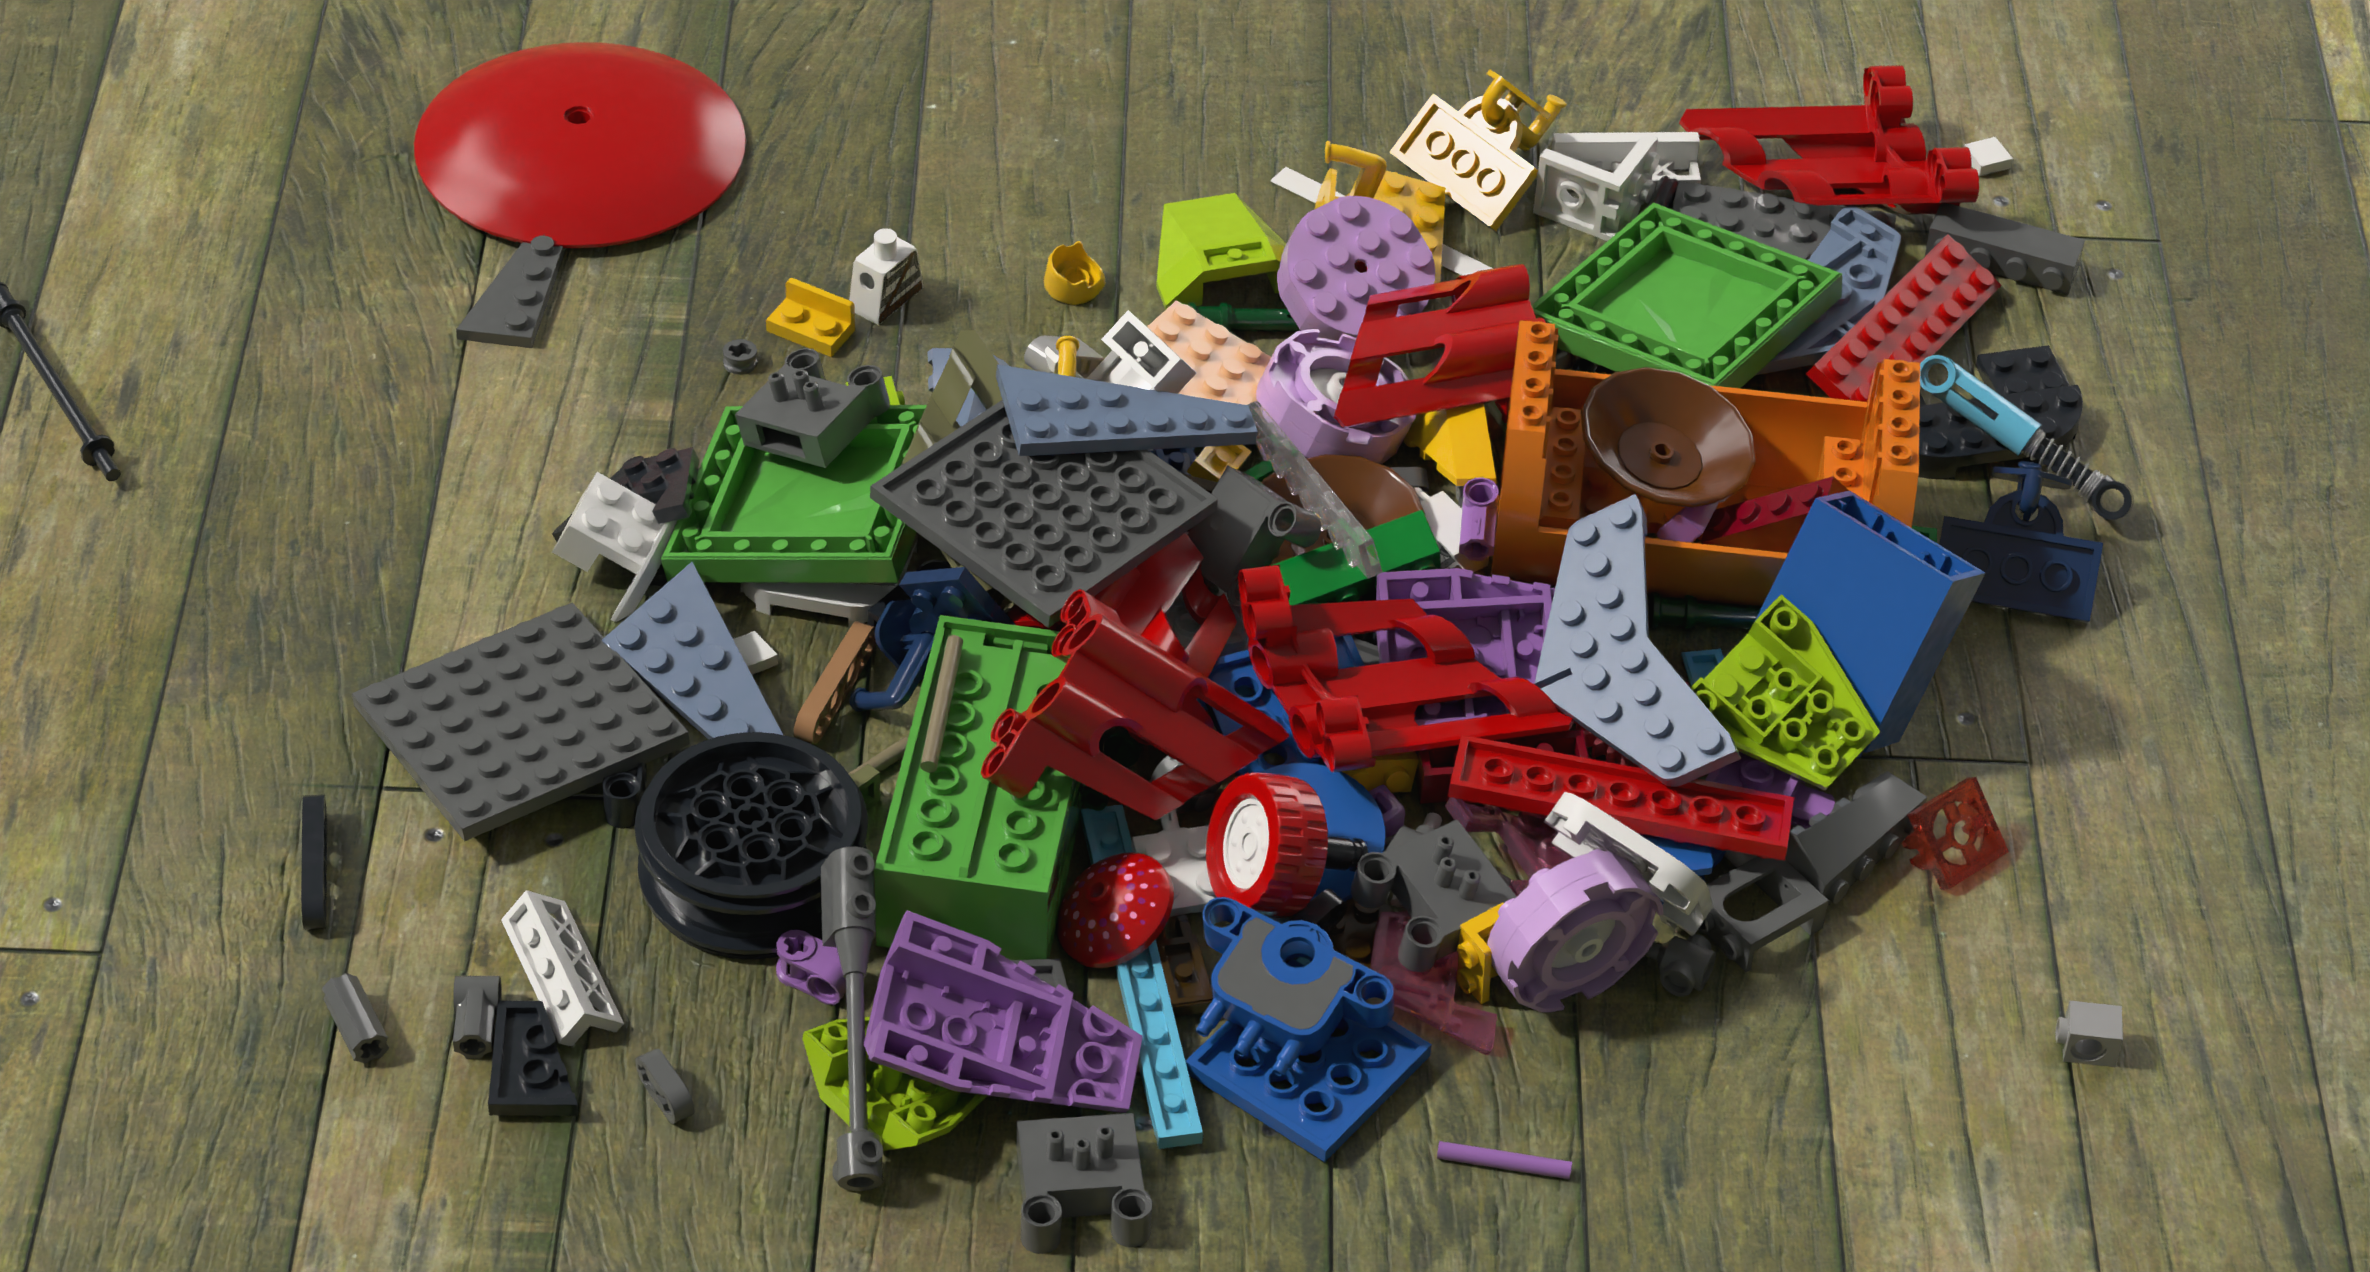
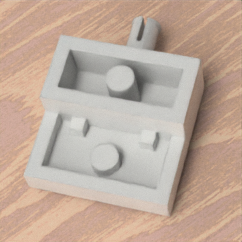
M1176 809L1160 818L1163 831L1156 834L1133 837L1131 843L1133 852L1146 854L1154 858L1168 872L1174 888V902L1170 917L1203 912L1205 905L1210 900L1217 898L1210 884L1206 863V842L1209 825L1195 828H1180Z

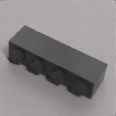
M1940 203L1930 227L1925 256L1948 234L1993 275L2068 295L2079 268L2085 240L1950 203Z

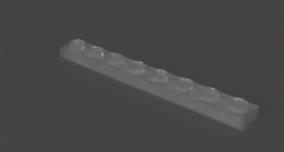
M1258 401L1248 404L1258 431L1256 443L1262 458L1265 461L1271 460L1278 478L1285 477L1290 492L1293 496L1299 494L1304 509L1313 512L1320 518L1321 530H1328L1336 549L1343 548L1345 557L1352 568L1358 566L1367 579L1382 573L1373 538Z

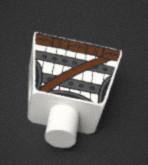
M891 229L876 231L874 243L857 256L853 263L849 300L854 303L856 314L879 325L923 289L918 250L913 245L898 238L897 234Z

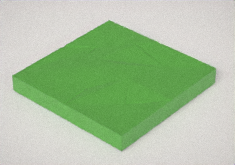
M1652 203L1531 306L1536 318H1543L1546 323L1555 324V328H1559L1558 349L1613 371L1621 372L1649 367L1677 371L1707 385L1741 388L1842 297V273Z
M890 405L885 413L874 417L826 468L745 446L735 416L743 406H726L698 470L696 483L692 484L691 487L694 493V499L689 500L692 513L689 518L677 520L661 557L667 581L669 582L687 565L693 562L703 582L898 583L917 532L870 498V486L901 466L927 405Z

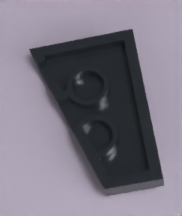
M498 1001L488 1098L489 1115L579 1116L578 1103L574 1093H572L564 1062L561 1061L556 1046V1039L543 1001Z

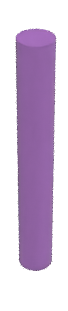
M1439 1141L1437 1159L1569 1180L1572 1167L1571 1161Z

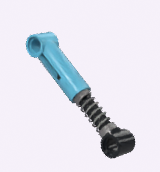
M1932 355L1920 363V386L1924 390L1930 392L2017 456L2024 453L2026 457L2030 456L2031 460H2038L2041 466L2045 465L2048 468V473L2054 472L2058 476L2073 480L2074 492L2079 491L2078 494L2088 500L2087 504L2093 507L2099 516L2109 520H2116L2125 517L2131 511L2134 504V496L2126 484L2116 481L2109 475L2105 477L2098 470L2092 471L2088 468L2089 463L2084 465L2079 462L2080 457L2076 459L2072 457L2071 451L2066 452L2062 449L2063 445L2057 446L2053 443L2054 438L2049 440L2045 437V432L2043 430L2040 431L2042 425L1967 372L1952 359L1942 355ZM1941 363L1948 370V378L1944 384L1935 386L1929 381L1928 372L1933 365ZM1959 385L1987 405L1984 411L1953 388ZM2109 489L2119 490L2123 494L2124 504L2118 511H2109L2102 503V497Z

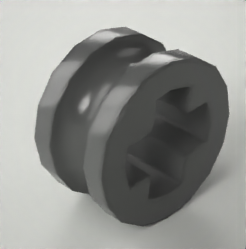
M737 339L724 345L723 365L728 372L742 375L752 372L757 367V347L753 342Z

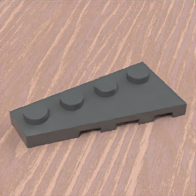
M537 236L531 243L522 242L457 327V339L532 348L566 248L554 246L553 239L548 236Z

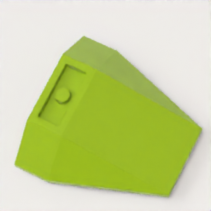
M1236 193L1164 204L1156 287L1165 310L1176 300L1184 305H1188L1189 302H1195L1196 306L1203 305L1204 282L1260 273L1267 274L1274 292L1279 293L1277 272L1280 268L1281 257L1286 243Z
M1782 594L1757 618L1749 633L1704 679L1700 677L1691 686L1692 691L1730 734L1739 752L1825 791L1880 733V730L1813 621Z
M865 1017V1037L870 1017ZM837 1019L804 1031L802 1039L820 1099L850 1126L847 1019ZM866 1052L868 1131L882 1138L883 1151L916 1146L949 1133L988 1096L944 1088L870 1061Z

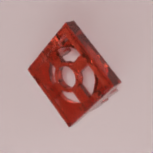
M1968 777L1907 814L1915 832L1908 835L1902 842V845L1906 849H1917L1919 851V854L1909 859L1913 866L1921 870L1932 869L1941 890L1951 889L2009 852L1976 777ZM1943 809L1948 820L1946 833L1936 839L1933 833L1934 821L1938 812ZM1959 821L1966 824L1961 828L1964 833L1969 835L1964 845L1958 843L1954 836V828ZM1977 837H1981L1980 846L1977 851L1974 844ZM1951 847L1959 849L1966 863L1962 865L1953 864L1945 859L1943 852Z

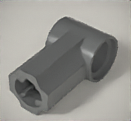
M455 976L453 996L454 1013L456 1015L453 1035L454 1052L464 1055L466 1059H482L483 1055L492 1052L495 1016L497 1015L498 1001H502L501 977Z

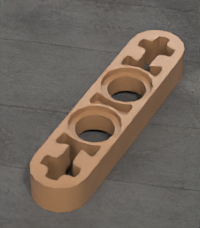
M857 621L852 624L798 713L794 726V737L796 739L815 745L821 740L873 653L876 645V627Z

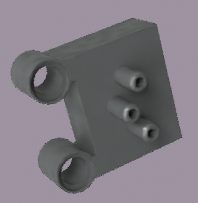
M803 348L791 352L786 357L785 364L777 372L770 374L768 377L769 381L735 416L745 446L826 468L874 417L882 415L888 410L890 400L883 374L879 367L863 365L855 368L849 373L847 377L848 386L826 380L818 352L814 349Z
M1227 466L1211 493L1218 498L1217 511L1191 528L1187 535L1204 557L1201 563L1202 576L1227 593L1228 601L1232 605L1241 608L1238 581L1239 570L1269 566L1272 560L1279 556L1280 547L1284 540L1302 548L1310 547L1319 538L1322 524L1316 514L1286 501L1254 477Z
M1458 819L1383 853H1366L1358 862L1351 885V896L1359 905L1365 908L1380 907L1386 903L1391 890L1412 919L1408 921L1399 946L1398 958L1406 969L1413 972L1428 971L1434 966L1436 960L1456 952L1459 945L1461 924L1502 902L1505 903L1517 897Z
M1133 1113L1017 1121V1156L1023 1199L1020 1240L1028 1251L1035 1254H1045L1055 1250L1061 1241V1220L1067 1217L1111 1214V1235L1118 1244L1133 1248L1141 1246L1148 1241L1151 1236L1153 1202L1150 1195L1144 1191Z

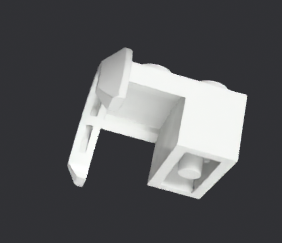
M1128 310L1101 339L1112 351L1086 379L1178 394L1197 372ZM1047 347L1045 349V356L1048 368L1054 374H1058L1059 355ZM1076 371V377H1078V378H1083V377Z
M597 472L580 498L552 553L588 572L597 556L601 554L636 574L611 618L613 622H617L631 615L641 601L662 563L661 557L677 520L658 524L652 512L655 507L654 503Z

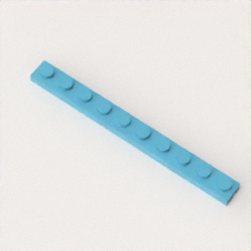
M1122 804L1106 806L1101 811L1089 808L1081 809V824L1091 865L1112 855L1133 852ZM1155 939L1142 953L1127 962L1116 965L1115 968L1129 1027L1143 1036L1138 1065L1158 1149L1201 1144L1203 1131Z

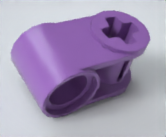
M790 930L779 937L777 941V954L781 959L778 960L776 965V975L779 981L815 997L822 1003L828 1005L837 1004L846 993V979L843 976L837 948L823 946L822 940L801 930ZM801 943L804 944L803 952L801 951ZM788 965H790V974L788 973Z

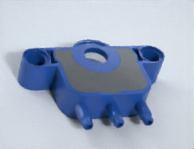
M1227 897L1214 898L1205 905L1203 909L1205 940L1212 949L1223 955L1214 967L1211 975L1213 1000L1196 1028L1199 1035L1203 1037L1208 1036L1212 1029L1216 1028L1222 1017L1244 1028L1238 1038V1043L1234 1047L1235 1053L1239 1056H1246L1260 1037L1283 1048L1272 1067L1276 1075L1283 1076L1293 1066L1299 1055H1308L1319 1051L1327 1043L1343 1016L1372 1029L1381 1028L1392 1020L1394 1015V991L1390 980L1384 975L1334 951L1333 943L1327 932L1318 925L1303 920L1287 921L1281 924ZM1220 921H1227L1232 923L1231 925L1222 928L1215 926V924ZM1295 957H1302L1311 961L1308 965L1300 968H1294L1286 964L1288 960ZM1374 997L1383 1000L1382 1003L1376 1005L1368 1004L1365 1001Z

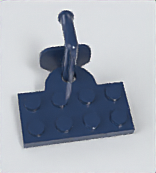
M2020 461L2018 463L2020 468L1993 467L1992 477L2018 482L2017 490L2001 496L1989 508L1984 522L1944 516L1939 545L1985 572L1971 602L2090 622L2103 543L2064 536L2063 519L2057 506L2045 495L2041 494L2042 486L2070 489L2073 480L2041 471L2042 466L2040 464L2028 461ZM2038 508L2037 517L2034 520L2029 521V519L2032 517V515Z
M966 567L906 572L899 586L911 599L889 602L875 628V639L879 649L898 670L886 691L869 692L865 688L855 689L849 699L851 708L857 712L865 710L899 709L908 702L919 681L924 679L940 615L1010 625L1016 624Z

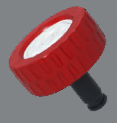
M1246 773L1228 784L1214 807L1206 842L1207 871L1215 896L1231 898L1269 918H1287L1298 913L1314 896L1324 869L1341 871L1349 869L1351 872H1355L1360 858L1369 853L1367 844L1362 839L1354 838L1351 840L1348 837L1328 835L1323 805L1318 794L1308 783L1295 777L1270 773Z

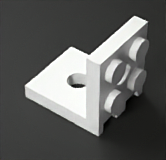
M1644 133L1614 173L1546 148L1539 159L1533 213L1605 241L1610 240L1628 222L1630 223L1637 217L1641 205L1644 202L1648 203L1655 191L1656 183L1652 182V177L1660 159V155L1656 153L1658 138ZM1566 188L1574 190L1579 198L1571 196Z

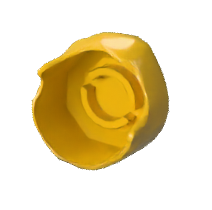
M1077 241L1071 246L1060 245L1050 254L1044 276V286L1053 299L1066 304H1083L1095 298L1106 284L1104 273L1096 261L1086 253L1082 242Z

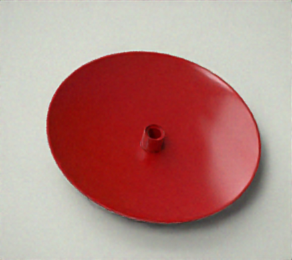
M574 42L543 45L509 53L487 61L452 81L439 92L423 113L416 129L414 156L418 173L433 198L446 210L467 224L494 236L520 243H531L537 236H548L553 239L554 246H563V248H593L629 243L664 233L686 223L708 209L727 191L741 169L745 155L746 138L744 124L734 102L718 84L694 67L667 55L643 48L611 43Z

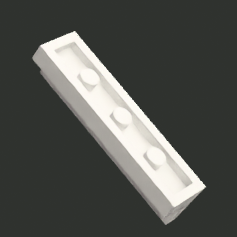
M1698 132L1554 133L1552 151L1597 168L1614 172L1643 134L1647 133L1658 138L1656 153L1660 155V159L1652 177V182H1655L1656 186L1663 176H1668L1670 179L1676 178L1677 181L1701 183L1697 163L1700 145ZM1689 169L1690 175H1676L1671 171Z
M526 890L501 921L538 1000L543 1001L552 1030L558 1042L573 1046L589 1026L617 1032L624 1022L566 902ZM593 1005L601 1012L595 1011Z

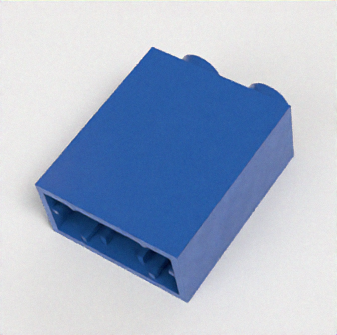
M1845 491L1815 498L1757 618L1782 594L1813 621L1880 730L1879 735L1857 757L1861 758L1863 752L1868 753L1900 741L1985 572L1855 493Z

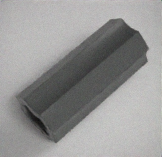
M345 973L340 977L331 978L322 988L325 994L323 999L354 1061L367 1063L370 1060L381 1058L389 1049L387 1044L388 1037L358 977Z

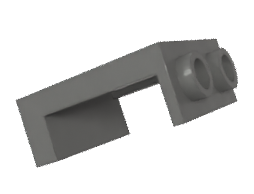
M1756 856L1706 884L1709 888L1713 908L1698 930L1706 933L1721 948L1724 955L1728 959L1734 960L1745 972L1751 970L1754 951L1796 927L1801 926L1809 935L1823 929L1829 900L1786 860L1764 859ZM1755 882L1780 906L1757 920L1742 922L1729 916L1724 910L1723 903L1729 896Z

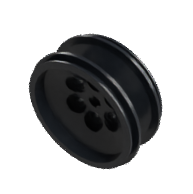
M744 732L718 736L693 745L680 752L658 771L638 805L635 817V837L639 851L638 879L642 895L653 914L673 935L694 948L717 956L735 959L779 957L777 954V941L783 933L790 930L805 931L811 936L822 940L821 866L829 855L837 849L844 847L867 849L868 814L862 793L844 767L832 756L810 743L790 736L764 732ZM801 943V950H803L804 944Z

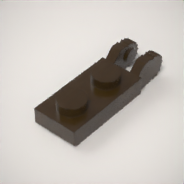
M1177 916L1175 931L1178 937L1166 939L1165 929H1163L1156 938L1174 1017L1204 1013L1213 1000V993L1197 936L1192 934L1187 916Z

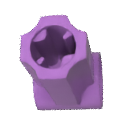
M1479 477L1471 479L1463 488L1459 553L1473 561H1483L1488 556H1493L1499 490L1495 482L1488 478Z

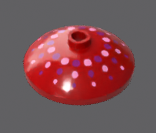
M1135 852L1112 855L1088 867L1074 880L1060 904L1056 930L1058 940L1064 951L1076 962L1093 968L1116 966L1142 953L1160 935L1173 908L1174 888L1168 872L1154 858Z

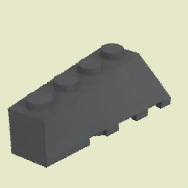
M1886 771L1857 789L1852 801L1845 797L1837 801L1829 816L1819 812L1810 818L1809 825L1811 827L1805 830L1798 825L1790 830L1785 860L1829 900L1828 906L1831 903L1837 904L1844 898L1849 887L1857 880L1864 881L1871 874L1874 866L1880 860L1892 857L1903 840L1908 836L1914 837L1920 832L1926 821V816L1923 814L1927 797Z

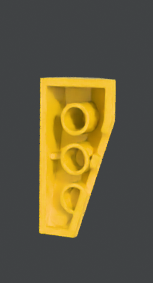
M1484 403L1416 415L1403 440L1408 447L1418 446L1420 448V456L1424 460H1435L1437 462V470L1456 486H1465L1469 480L1479 477L1488 478L1496 484Z

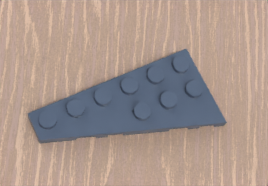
M997 364L996 379L1019 456L1256 444L1258 431L1249 405Z
M693 562L687 565L602 639V642L613 651H616L648 687L707 739L744 732H764L783 735Z

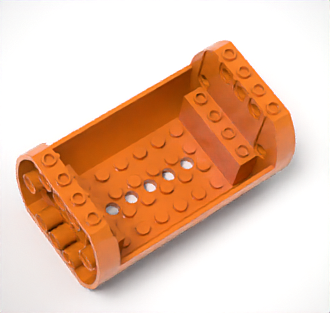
M1520 320L1506 429L1491 577L1494 574L1510 577L1511 581L1531 584L1538 582L1556 586L1569 528L1576 521L1636 493L1625 489L1601 469L1583 440L1581 423L1583 405L1591 389L1610 375L1555 369L1559 328H1555V324ZM1884 359L1882 363L1877 362L1867 402L1710 385L1740 412L1753 434L1756 463L1746 485L1725 501L1719 502L1716 509L1834 476L1849 491L1912 528L1919 475L1920 363ZM1636 494L1647 517V534H1657L1666 522L1685 508L1656 503ZM1645 536L1647 596L1651 597L1652 592L1660 594V597L1684 599L1686 595L1696 597L1697 602L1763 606L1788 553L1701 544V542L1689 543L1661 540Z

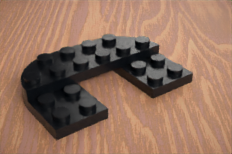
M2049 345L1979 354L1975 366L1984 384L2042 425L2040 431L2043 430L2045 432V437L2049 440L2054 438L2053 443L2057 446L2063 445L2062 449L2066 451L2067 445L2072 439H2075L2083 398L2078 385H2069ZM1920 393L1918 477L1926 479H1955L1957 467L2021 458L2023 461L2039 464L2038 460H2031L2030 456L2026 457L2024 453L2017 456L1945 403L1926 405ZM1977 398L1967 399L1983 411L1987 406Z

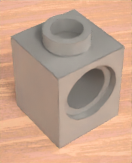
M2069 1000L2065 1018L2058 1017L2055 1032L2056 1043L2063 1045V1062L2115 1067L2123 1041L2122 1006Z

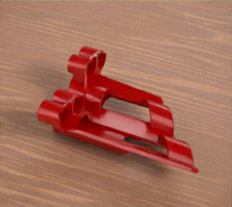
M1903 65L1869 66L1864 69L1863 93L1865 105L1686 109L1679 121V124L1686 132H1698L1700 140H1714L1722 150L1724 157L1722 165L1763 190L1790 189L1794 201L1811 205L1882 204L1901 214L1913 215L1936 214L1940 203L1960 206V203L1976 202L1979 196V176L1977 169L1971 168V153L1968 147L1934 148L1929 150L1926 159L1925 140L1921 130L1916 124L1906 123L1904 119L1910 118L1912 115L1913 93L1911 87L1906 86V75ZM1781 138L1802 159H1766L1763 147L1757 139ZM1833 188H1854L1862 194L1835 195Z
M1517 264L1481 270L1473 274L1458 276L1456 280L1370 295L1339 396L1334 419L1343 428L1494 401L1502 413L1501 419L1504 423H1507L1519 321L1546 323L1543 318L1535 317L1529 301L1530 283L1525 265ZM1448 296L1452 298V305L1447 309L1396 317L1399 305ZM1445 347L1440 361L1426 377L1376 386L1384 357Z
M1184 533L1094 597L1114 609L1123 625L1208 678L1235 628L1237 620L1225 594L1216 596L1207 588L1201 572V563L1204 557L1189 536ZM1181 591L1187 610L1192 618L1201 625L1186 648L1178 640L1166 616L1167 611ZM1016 604L1007 613L1010 619L1018 626L1061 631L1066 626V623L1059 620L1048 628ZM1188 692L1183 700L1181 709L1214 729L1212 719L1196 700L1197 697ZM1128 731L1130 736L1134 738L1138 743L1144 745H1151L1145 740L1133 734L1132 732Z
M1280 565L1239 570L1238 581L1244 627L1249 638L1248 651L1253 669L1262 685L1267 689H1273L1288 714L1293 737L1302 753L1308 758L1322 757L1328 769L1333 773L1374 767L1376 758L1372 757L1456 746L1460 743L1461 735L1488 740H1501L1567 731L1573 725V718L1558 712L1548 695L1535 684L1520 677L1501 679L1475 659V651L1471 642L1460 629L1443 617L1434 614L1427 615L1414 599L1290 605L1289 585L1284 586ZM1403 628L1417 637L1427 651V658L1338 669V656L1334 637ZM1491 695L1497 696L1510 711L1509 714L1420 726L1415 721V711L1418 705Z
M1079 589L1068 597L1061 610V621L1066 623V626L1056 636L1051 650L1054 657L1066 664L1057 679L1041 690L1026 711L1019 713L1009 708L997 718L990 736L991 740L997 745L986 756L981 768V775L984 779L1020 799L1031 791L1045 767L1049 766L1157 820L1183 805L1188 799L1221 782L1259 758L1257 757L1258 755L1287 739L1289 734L1280 723L1123 625L1114 609L1084 590ZM1188 692L1242 725V727L1226 736L1222 735L1181 709L1186 694ZM1114 726H1122L1182 763V765L1149 782L1101 753L1099 741L1106 730Z

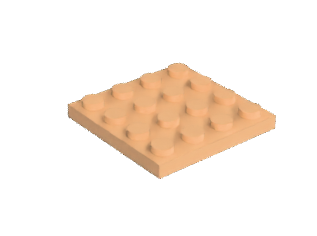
M1177 300L1147 326L1197 372L1178 394L1249 405L1257 430L1265 423L1257 405L1256 390L1271 356L1262 352L1256 345L1245 342L1230 333L1224 326L1215 324L1198 314L1192 307L1184 305Z

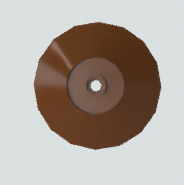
M1643 367L1615 372L1591 389L1581 410L1583 440L1598 466L1625 489L1656 503L1694 508L1723 502L1746 485L1756 463L1753 434L1738 409L1710 385L1677 371Z
M1324 454L1293 461L1267 476L1261 482L1286 501L1316 514L1322 524L1319 538L1310 547L1302 548L1284 540L1280 547L1279 556L1273 559L1269 566L1423 509L1415 489L1392 468L1360 456Z

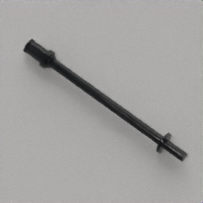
M0 282V326L11 329L82 440L83 445L80 452L83 462L90 466L98 465L108 481L117 480L121 472L112 459L115 452L114 442L106 435L97 436L25 324L26 310L23 304L13 298L5 283Z

